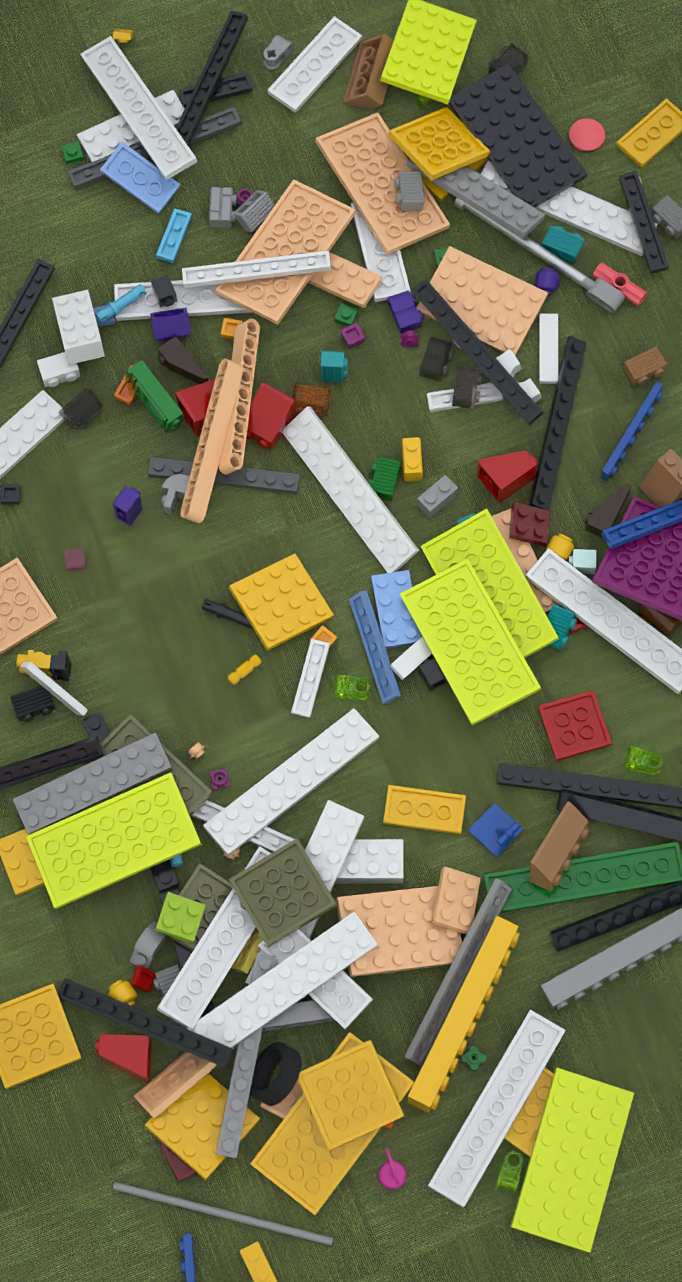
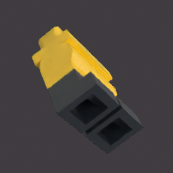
M28 650V655L18 654L16 665L19 667L20 673L27 674L20 668L23 662H32L52 680H70L72 662L67 651H59V655H45L43 652Z

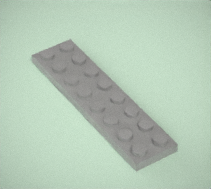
M410 158L407 160V167L414 171H421V175L430 180ZM468 166L431 181L521 238L528 235L545 217L544 213Z
M155 732L14 798L13 801L27 834L30 835L172 769V766Z

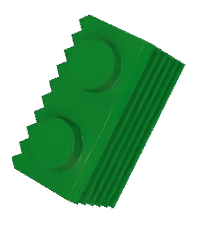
M380 456L377 462L374 461L372 467L374 477L369 479L368 483L380 499L392 501L401 468V461Z

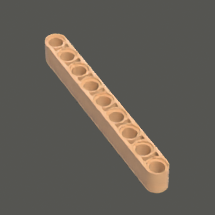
M252 318L239 324L235 329L231 361L242 365L243 373L218 465L219 470L226 475L239 470L243 466L260 332L259 323Z
M223 359L218 367L180 512L181 517L198 524L203 521L206 515L243 373L242 365L228 359Z

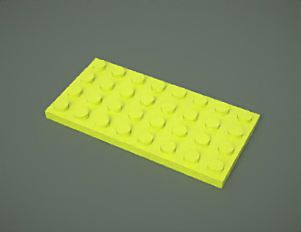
M487 509L421 546L436 575L466 559L469 560L524 659L559 639Z
M468 559L400 593V597L471 725L541 690L539 683Z
M168 773L26 836L55 909L202 845L172 773Z
M560 1068L555 1069L511 1228L578 1250L591 1252L633 1100V1092Z

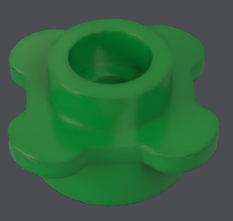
M471 1046L469 1052L462 1055V1061L466 1062L471 1070H477L481 1062L486 1060L485 1054H481L476 1046Z

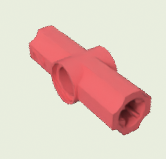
M604 263L599 264L592 277L603 279L621 291L625 298L636 306H639L647 295L646 291L629 281L626 274L617 273ZM616 283H622L623 286H618Z

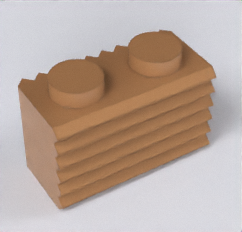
M657 346L623 363V370L633 386L643 385L649 381V378L654 376L656 378L662 376L667 368V362Z

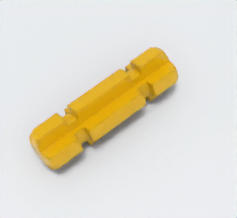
M256 654L250 657L249 661L247 660L239 666L235 673L232 672L228 675V680L233 685L238 683L240 678H244L254 670V667L261 664V659Z

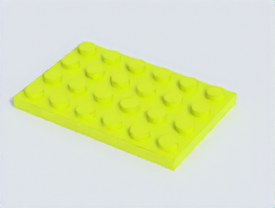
M408 0L380 81L448 105L477 20L421 0Z

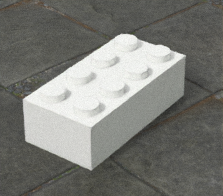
M84 290L52 298L68 365L104 357V350L89 291Z
M355 839L335 884H403V839Z

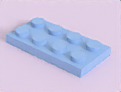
M123 142L120 143L100 169L101 173L157 214L162 211L180 187V184L174 179L166 180L155 165Z
M409 570L371 576L385 648L390 649L413 645L421 638V633L400 597V593L412 588Z

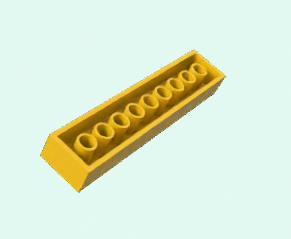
M496 916L408 1095L407 1103L427 1113H430L431 1109L435 1110L441 1097L439 1093L440 1091L444 1092L449 1083L450 1077H448L449 1072L454 1073L459 1060L457 1056L458 1054L462 1056L467 1046L465 1039L467 1036L471 1038L476 1025L474 1021L475 1019H480L485 1007L483 1003L484 1001L488 1002L493 993L494 987L492 984L498 983L503 970L501 966H506L510 958L511 951L509 949L510 947L514 949L518 942L520 933L517 931L519 926Z

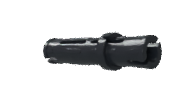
M207 598L204 600L205 603H203L201 610L213 613L220 619L223 617L253 629L244 613L226 607L224 603L218 604Z

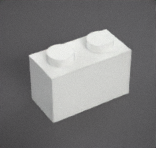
M65 352L37 360L45 388L55 387L59 383L71 382L81 377L77 363L68 365Z

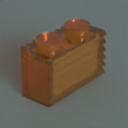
M295 383L292 399L295 400L296 413H301L308 406L313 409L318 417L328 416L332 389Z

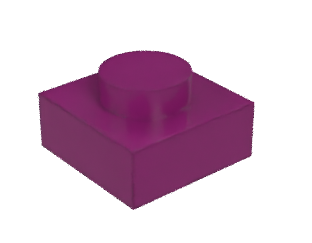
M357 323L340 330L348 348L365 341V336Z

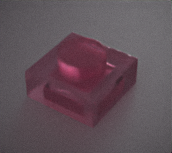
M83 548L64 551L67 571L86 569Z

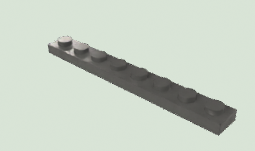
M151 457L148 477L168 479L177 474L190 476L193 461ZM218 467L214 484L297 494L300 474L241 467L239 470L226 475Z

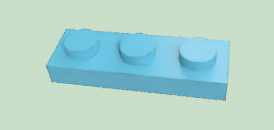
M174 208L157 251V259L170 263L175 262L190 224L192 213Z

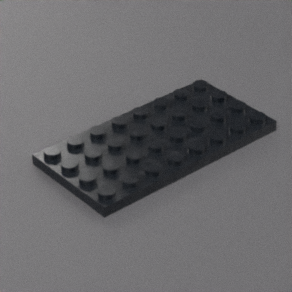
M509 63L450 97L449 104L462 123L475 138L479 139L490 150L487 159L511 193L535 208L587 177L584 168Z

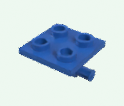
M494 803L468 829V832L497 858L524 829Z

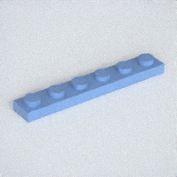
M360 591L351 597L349 601L382 704H388L401 695L393 670L390 668L389 657L367 591Z

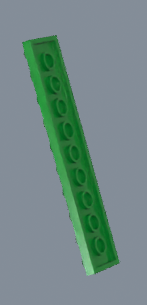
M673 842L572 859L569 869L567 871L564 870L562 873L560 884L554 886L551 892L530 882V867L484 874L483 877L487 894L495 878L502 880L512 888L500 912L503 913L674 884L682 881V857L679 843Z

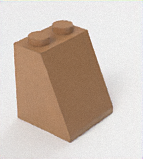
M672 448L656 461L639 487L640 491L654 505L659 507L682 500V459Z

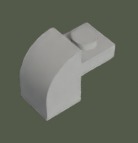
M183 474L173 475L163 483L162 492L164 496L161 505L164 508V513L172 515L177 498L184 500L190 476Z
M154 921L138 939L130 959L131 963L146 969L150 968L157 952L163 948L168 938V935L155 931L157 923Z

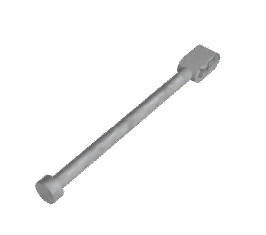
M456 198L454 206L462 211L467 209L587 289L586 295L607 311L614 313L624 301V294L603 279L597 278L593 281L529 237L521 238L459 198Z

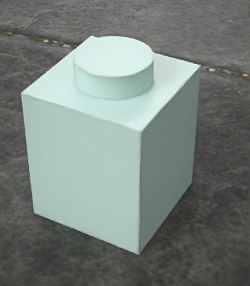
M573 549L568 563L582 574H595L596 550Z

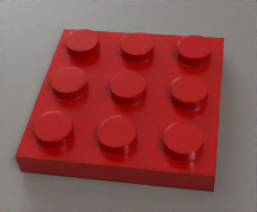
M594 690L538 706L555 761L612 745Z

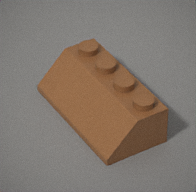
M386 34L360 42L344 96V104L369 110L382 106L389 84L381 82L380 79L394 42Z
M567 801L530 862V882L550 892L554 886L560 884L563 871L569 869L572 856L578 854L581 841L586 840L590 832L588 820L571 802Z

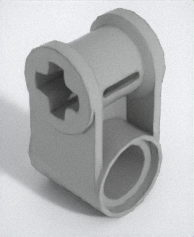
M276 35L264 51L265 68L270 71L278 69L292 52L294 44Z

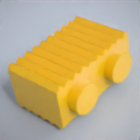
M419 437L403 438L401 449L404 481H422L421 439Z

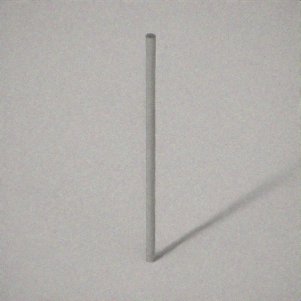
M114 1182L113 1190L330 1246L333 1243V1237L119 1182Z

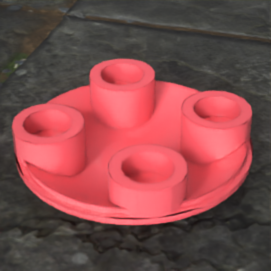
M580 119L571 126L569 138L577 151H591L602 147L605 131L602 125L593 119Z

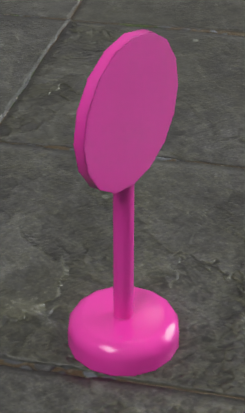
M386 1148L385 1152L388 1161L380 1167L378 1176L381 1185L387 1189L394 1190L403 1186L407 1173L404 1165L398 1161H392L390 1152Z

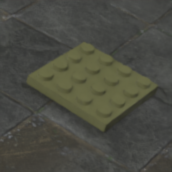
M298 838L229 879L268 948L338 906Z
M199 863L179 896L206 905L195 940L192 944L172 936L169 937L193 952L233 889L232 884Z

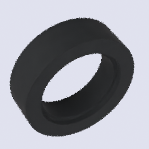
M275 1042L266 1047L256 1059L249 1094L268 1106H274L282 1102L292 1091L298 1080L301 1070V1056L299 1052L282 1042ZM282 1060L278 1075L271 1085L267 1087L272 1071Z

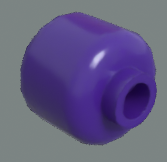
M541 268L535 275V287L548 292V296H551V293L558 290L559 274L555 272V269Z

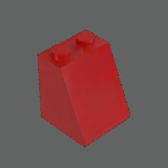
M215 379L175 393L177 406L183 412L184 419L196 437L200 436Z
M262 382L250 405L246 439H253L262 448L273 450L282 437L284 428L296 415L295 400Z
M526 450L484 458L478 461L476 476L500 504L535 479L538 462Z
M100 1034V1040H96V1052L102 1062L144 1083L150 1082L152 1042L149 1036Z

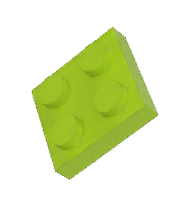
M167 892L155 931L193 944L206 905Z

